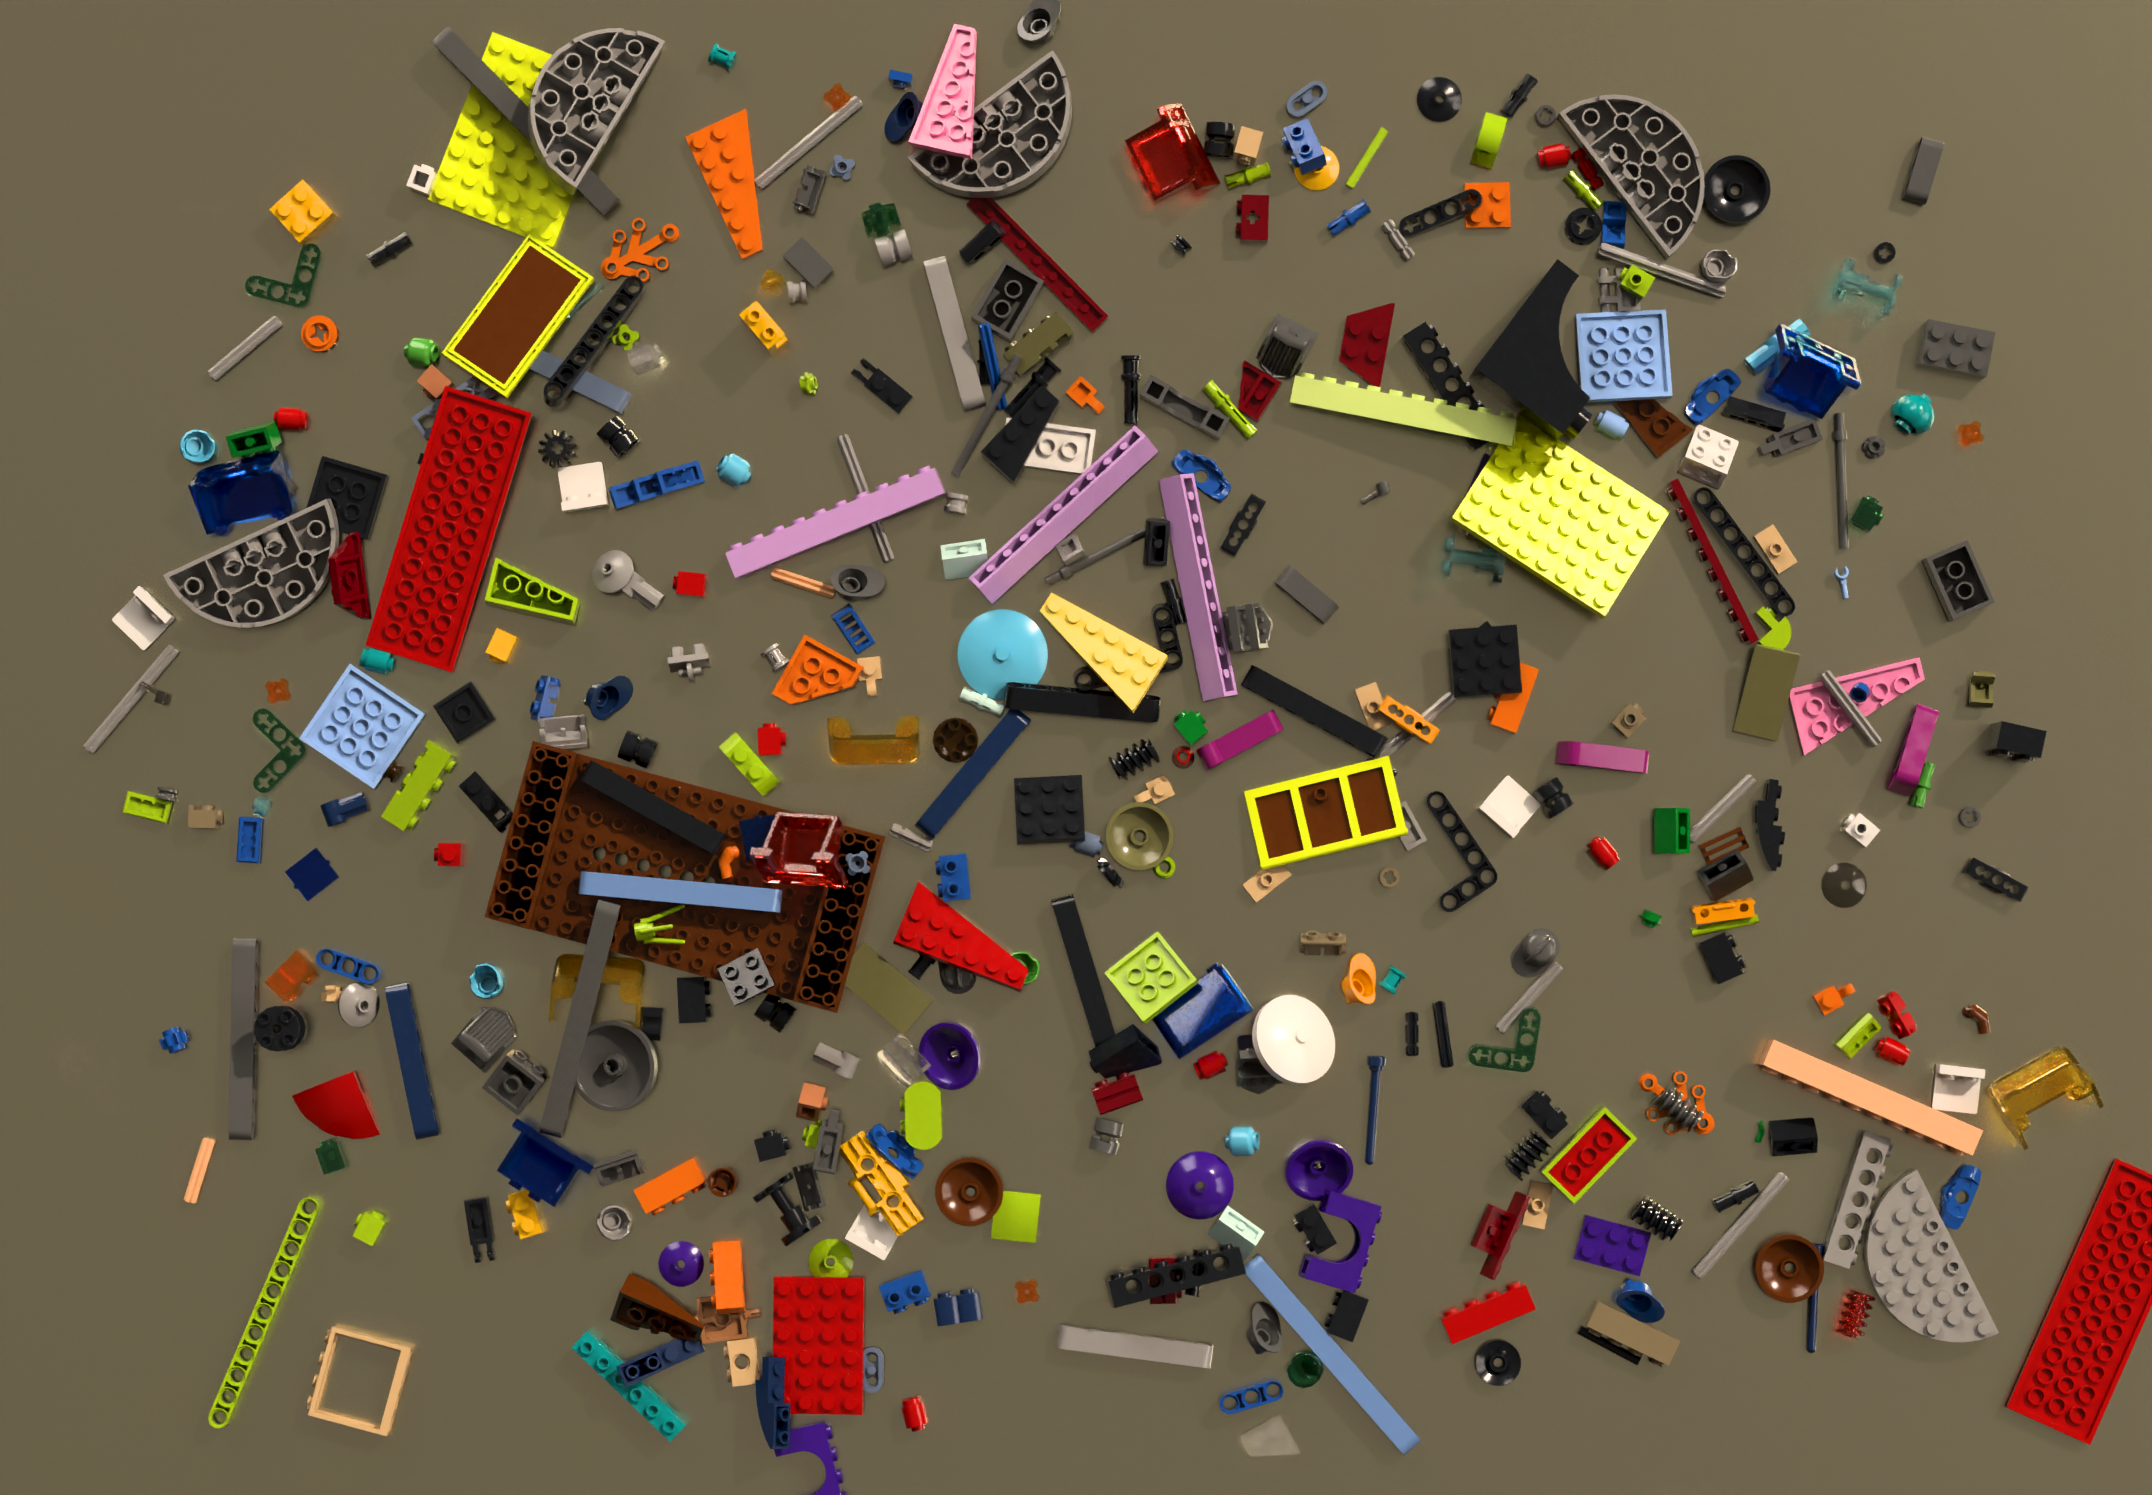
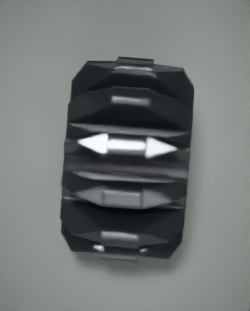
M554 429L552 430V438L548 433H545L544 436L548 441H539V444L545 446V448L539 449L538 453H547L543 456L542 461L546 462L550 459V467H553L557 461L558 467L562 468V460L570 464L571 461L567 456H576V453L570 451V449L577 448V445L575 443L568 444L573 440V437L570 435L565 438L566 431L562 430L558 437L557 430ZM556 443L563 447V451L560 450V454L552 451V447L555 448L554 444Z

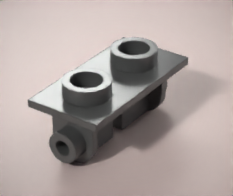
M807 165V168L803 170L800 184L805 187L804 190L798 188L793 201V208L798 212L813 214L824 183L826 171Z

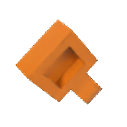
M1082 376L1065 392L1081 408L1088 404L1097 414H1100L1105 409L1104 405L1094 397L1098 391Z
M1850 983L1836 990L1834 985H1831L1813 995L1825 1016L1844 1005L1842 998L1854 993L1855 989Z

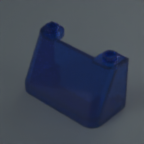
M280 451L262 453L249 458L206 467L200 470L188 485L207 535L215 533V535L223 534L228 531V527L233 522L271 514L272 518L282 520L289 517L293 511L284 462Z
M1216 963L1206 970L1208 974L1200 979L1198 984L1152 1019L1178 1060L1254 1010L1224 964L1219 966Z

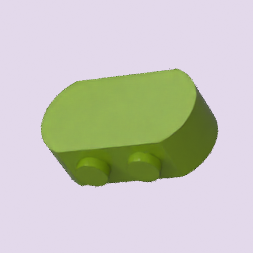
M736 732L719 746L723 753L763 797L780 783L777 777Z
M926 1081L916 1082L905 1091L904 1098H900V1111H905V1121H901V1134H905L906 1141L912 1147L927 1150L935 1147L942 1139L941 1091L933 1083Z

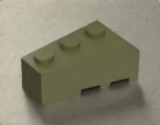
M1057 311L1053 315L1049 314L1045 317L1037 328L1034 329L1032 327L1022 335L1024 338L1018 343L1014 341L1005 348L1006 352L1003 354V357L1009 364L1014 354L1022 357L1015 371L1019 378H1021L1046 357L1074 338V332Z

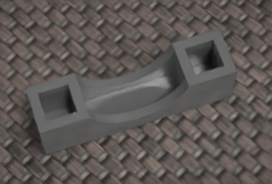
M1150 375L1140 394V398L1217 440L1220 439L1230 421L1229 417L1211 407L1192 400Z

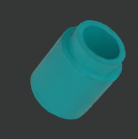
M364 648L359 666L364 667L365 670L386 675L387 671H392L395 659L391 658V653L374 648Z

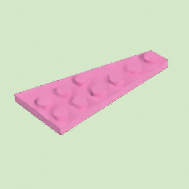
M954 24L908 141L910 146L972 159L977 43L975 28Z
M1919 657L1837 677L1836 680L1850 698V691L1856 683L1864 682L1868 685L1870 693L1866 701L1857 702L1852 699L1864 717L1925 680ZM1822 681L1791 689L1789 701L1803 756L1854 724Z

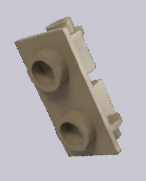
M1315 931L1300 933V953H1304V955H1320L1321 947H1325V955L1341 956V954L1346 953L1345 934L1339 932L1319 934Z

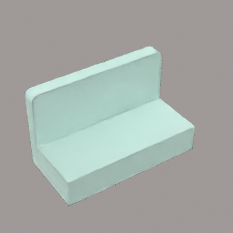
M985 539L940 545L946 580L970 577L988 560Z
M1229 1206L1225 1208L1217 1222L1208 1232L1210 1237L1222 1245L1232 1243L1233 1247H1240L1243 1260L1247 1258L1264 1234V1231Z

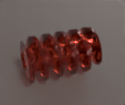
M1852 1290L1853 1294H1846V1297L1851 1302L1843 1304L1849 1310L1841 1312V1315L1846 1320H1838L1843 1329H1836L1835 1332L1858 1339L1857 1336L1865 1335L1860 1327H1867L1868 1325L1862 1319L1870 1318V1315L1865 1310L1873 1308L1867 1302L1875 1301V1297Z

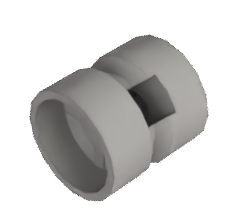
M904 229L892 233L891 238L881 236L874 239L883 267L893 264L896 258L903 261L913 257Z

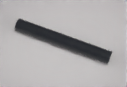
M1580 1326L1577 1334L1635 1365L1639 1364L1641 1357L1608 1342L1609 1340L1602 1336L1597 1337L1589 1333V1329Z

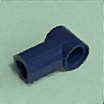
M363 792L320 805L328 827L342 823L347 818L369 810Z

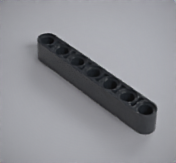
M630 276L624 280L545 385L544 401L548 406L557 407L563 403L643 295V282L639 277ZM631 285H635L639 288V290L635 293H631L627 290V288ZM616 303H623L626 308L617 310L614 305ZM609 320L613 325L605 328L601 325V322ZM590 338H597L600 342L597 345H590L587 341ZM582 355L586 358V361L578 363L574 358ZM570 373L573 378L565 381L561 378V375ZM555 390L560 395L557 398H550L548 393Z
M1701 487L1697 489L1691 497L1694 507L1752 585L1778 617L1783 618L1791 615L1795 610L1793 599L1724 506L1709 488ZM1703 492L1707 494L1708 502L1706 504L1698 502V493ZM1713 510L1721 513L1722 519L1720 522H1714L1711 519V512ZM1730 528L1735 532L1734 540H1727L1725 538L1724 531ZM1739 547H1746L1748 549L1749 555L1747 558L1739 557ZM1753 565H1759L1762 568V575L1760 577L1752 574L1751 568ZM1767 583L1775 585L1776 591L1773 595L1766 593L1765 585ZM1780 601H1786L1789 604V611L1787 613H1782L1779 610L1778 604Z
M1251 665L1241 683L1248 690L1375 758H1379L1389 740L1386 736L1254 665Z
M1018 682L1006 683L1004 707L1009 709L1142 722H1158L1161 705L1160 697L1145 695L1135 712L1132 713L1113 691L1092 689L1082 691L1071 687Z
M590 760L580 778L584 783L716 856L728 837Z
M1073 894L1053 899L1051 903L1095 1047L1113 1037L1115 1032Z

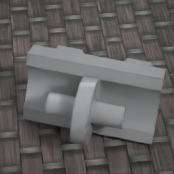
M702 643L692 645L693 654L684 655L683 647H672L670 657H668L670 672L679 671V677L688 675L689 682L694 681L693 675L702 674L701 668L711 667L708 652H706Z

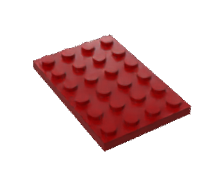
M774 1277L773 1357H785L784 1403H791L790 1414H864L865 1278Z

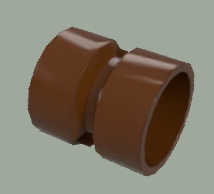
M719 1167L711 1172L707 1183L711 1193L718 1197H726L735 1192L739 1180L738 1175L733 1169Z

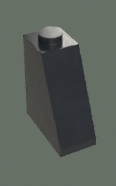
M1133 1024L1089 1051L1091 1058L1089 1063L1095 1073H1100L1105 1079L1162 1063L1158 1046Z

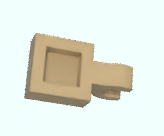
M880 656L857 658V663L864 667L859 676V681H866L868 697L877 696L875 680L882 679Z
M1165 774L1146 783L1147 791L1133 798L1135 802H1145L1152 799L1155 805L1174 796L1175 793Z
M335 985L325 986L327 992H321V1001H326V1003L338 1001L342 993L340 987Z

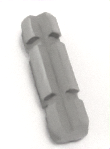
M1390 219L1382 224V228L1385 233L1389 234L1388 237L1397 251L1400 250L1402 258L1407 261L1415 255L1411 247L1407 246V241L1399 229L1396 230L1395 223Z
M893 824L889 833L890 836L900 837L901 841L914 847L920 846L921 850L929 852L933 840L927 837L922 838L921 834L907 828L904 830L902 829L903 826L899 824Z

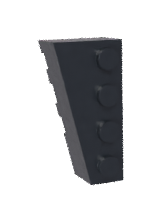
M1042 386L981 451V454L1013 484L1017 481L1018 476L1057 409L1059 400Z

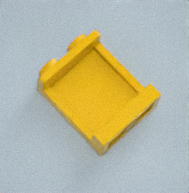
M757 301L753 302L739 314L742 322L770 355L788 341L784 332Z

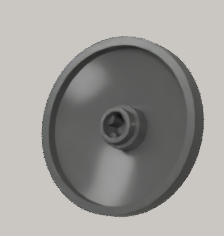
M609 1020L590 1026L575 1083L578 1093L589 1104L605 1111H622L642 1102L651 1092L657 1077V1056L651 1041L639 1028L625 1021Z

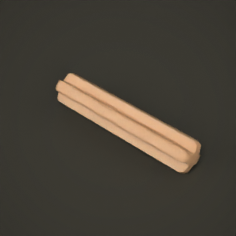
M776 567L772 569L770 577L773 580L828 598H833L836 590L831 585Z
M202 1139L184 1196V1201L187 1203L195 1204L215 1143L212 1139Z

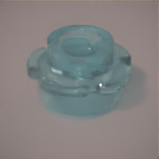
M266 795L262 798L257 797L254 801L252 809L255 810V816L260 815L264 817L268 813L272 801L267 799Z

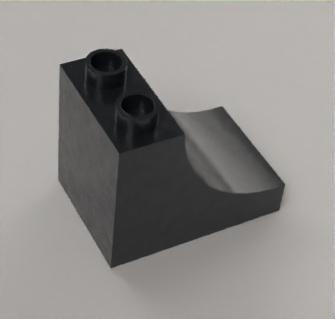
M1558 259L1476 366L1469 378L1555 441L1563 434L1573 441L1593 414L1584 408L1590 397L1573 379L1561 352L1559 340L1560 315L1565 298L1579 275Z

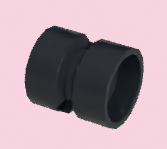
M1207 122L1205 135L1208 137V140L1204 143V155L1220 158L1233 157L1234 144L1231 142V139L1235 137L1236 125L1226 122ZM1215 140H1224V144H1222V143H1214V141H1215Z
M618 415L597 432V436L605 444L609 443L611 445L610 450L617 458L624 455L639 440L631 429L626 430L625 422Z
M627 731L617 757L628 762L635 760L636 765L648 769L658 742L647 737L641 739L639 734Z
M1558 777L1532 792L1537 801L1544 804L1543 810L1549 819L1574 804L1569 794L1563 793L1564 787Z
M768 994L754 1015L763 1022L769 1021V1026L780 1033L797 1009L787 1002L782 1004L780 997Z

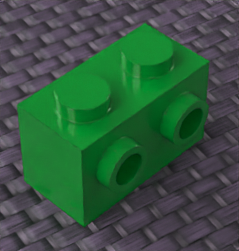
M276 421L236 430L225 436L232 458L242 456V459L249 458L259 451H262L263 454L275 451V447L282 443Z
M1183 710L1174 718L1176 722L1173 724V727L1189 747L1208 733V730L1203 725L1206 721L1198 711L1194 713L1190 710L1187 713L1186 710Z
M1654 808L1655 854H1690V808Z

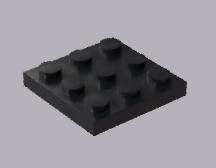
M322 456L306 508L325 499H331L338 520L339 532L345 534L359 532L360 538L369 540L388 475Z
M1517 624L1448 630L1454 698L1522 693Z
M1082 775L1014 778L1017 845L1085 841Z

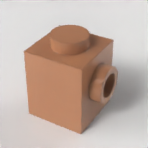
M432 364L417 380L424 387L422 392L431 400L434 397L437 400L440 399L444 387H452L454 385Z
M804 1083L796 1117L818 1122L821 1110H826L828 1098L824 1097L826 1088Z

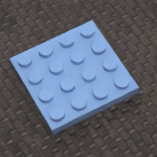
M1666 309L1581 313L1575 315L1580 388L1590 397L1588 402L1672 398Z
M349 664L299 739L375 789L382 780L389 765L396 759L426 714L352 664Z

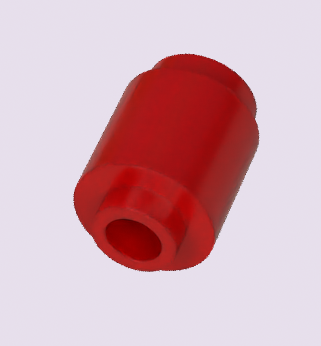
M1564 142L1538 150L1541 168L1547 167V169L1568 165V160L1572 159L1569 146L1565 147Z
M279 407L278 412H274V421L278 425V430L301 431V429H306L307 411H302L300 408Z
M1597 836L1588 844L1590 848L1587 852L1605 870H1608L1620 860L1617 856L1618 852L1605 837L1600 839Z
M1888 1036L1884 1040L1880 1038L1875 1048V1051L1878 1052L1877 1057L1896 1066L1898 1064L1904 1066L1911 1051L1906 1048L1905 1044Z
M1218 1051L1197 1059L1198 1062L1193 1064L1200 1080L1204 1078L1208 1080L1226 1072L1225 1067L1228 1066L1224 1053L1219 1054Z
M914 1397L902 1401L903 1407H901L906 1429L911 1428L912 1432L925 1429L924 1424L928 1423L924 1404L920 1402V1398Z

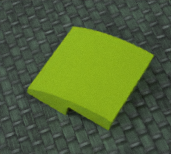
M1003 1191L1002 1204L993 1216L991 1239L1036 1243L1041 1194Z

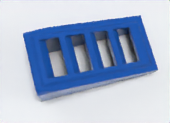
M849 603L830 615L856 655L875 643ZM850 612L851 616L840 622L839 619ZM855 620L856 624H854L847 630L844 628L846 625ZM858 628L862 630L852 638L849 636V634H851ZM864 635L866 636L867 639H865L858 645H855V641H857Z

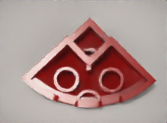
M355 1071L292 1096L306 1119L328 1134L350 1139H364L380 1135Z

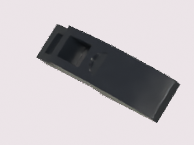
M1768 779L1765 801H1755L1754 816L1759 850L1768 870L1774 872L1777 870V867H1781L1782 854H1779V847L1784 844L1785 832L1782 831V826L1773 825V822L1778 820L1779 808L1775 807L1776 799L1781 797L1782 786L1778 785L1779 780Z

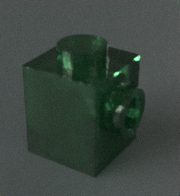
M1871 496L1860 498L1848 523L1867 533L1870 532L1874 525H1879L1884 515L1881 513L1883 507L1879 505L1880 501Z
M329 1139L319 1143L320 1148L315 1149L324 1175L348 1167L339 1141L333 1142V1139Z

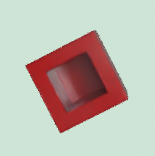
M678 571V576L673 578V589L676 590L677 595L704 598L707 575Z

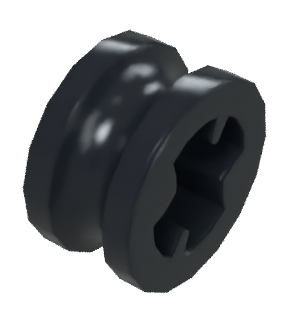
M1179 234L1176 235V240L1170 241L1171 245L1183 256L1186 255V250L1192 249L1190 244Z
M1888 242L1879 244L1875 249V257L1882 263L1890 262L1896 254L1894 246ZM1884 246L1889 247L1888 251L1891 250V255H1888L1887 259L1881 258L1883 255H1879V250H1883Z

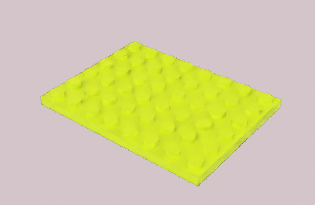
M492 32L482 61L529 107L537 77L552 54ZM472 84L438 170L436 182L427 200L525 238L528 234L533 235L534 238L546 246L555 248L574 196L563 190L553 181L540 164L530 141Z
M1518 414L1516 416L1518 424L1513 446L1499 443L1450 521L1603 619L1670 511L1560 440L1555 441Z

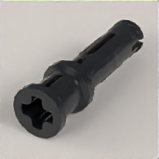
M1140 355L1121 356V360H1123L1121 379L1124 381V424H1138V381L1141 378L1139 374Z
M1047 357L1044 359L1045 363L1037 372L1032 373V379L1009 405L1004 408L1012 418L1042 386L1047 387L1051 378L1056 373L1062 371Z

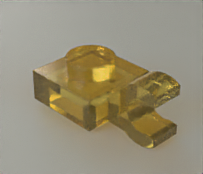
M773 268L764 271V279L760 280L764 292L785 285L782 274L777 275Z

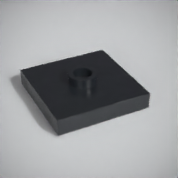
M472 681L433 705L457 744L496 720Z

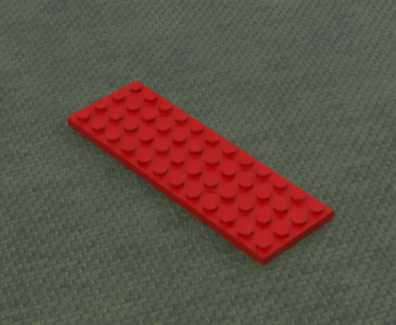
M449 386L444 387L366 646L453 672L531 420V412Z
M2115 1158L2006 1405L2007 1408L2089 1445L2093 1440L2152 1306V1174Z

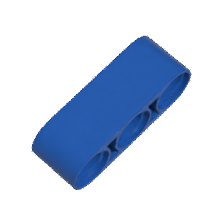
M322 949L316 955L318 966L328 971L366 984H374L381 978V969L377 965L333 949ZM326 952L333 956V961L330 965H325L322 962V956ZM347 960H351L354 963V970L350 973L345 972L343 964ZM369 967L373 968L376 972L373 980L366 979L364 975L365 970Z
M1274 1379L1224 1393L1219 1399V1406L1226 1414L1248 1410L1279 1400L1283 1395V1387L1279 1381ZM1275 1384L1279 1387V1393L1276 1396H1269L1266 1390L1269 1385ZM1248 1391H1255L1258 1397L1255 1402L1249 1403L1245 1400V1394ZM1227 1397H1232L1236 1401L1235 1407L1226 1409L1223 1406V1401Z

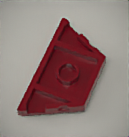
M1395 303L1386 304L1346 317L1339 362L1350 368L1372 386L1380 387Z
M353 532L345 538L328 559V570L332 586L331 593L334 605L360 619H369L370 610L360 533Z

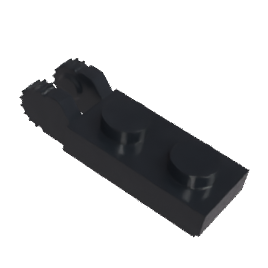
M863 358L860 363L873 373L872 376L867 380L861 372L855 369L851 374L860 380L870 392L897 414H900L913 396L879 368L876 369Z
M487 1197L464 1200L470 1245L473 1247L475 1263L481 1262V1252L478 1244L484 1243L487 1245L489 1260H495L492 1243L494 1239Z

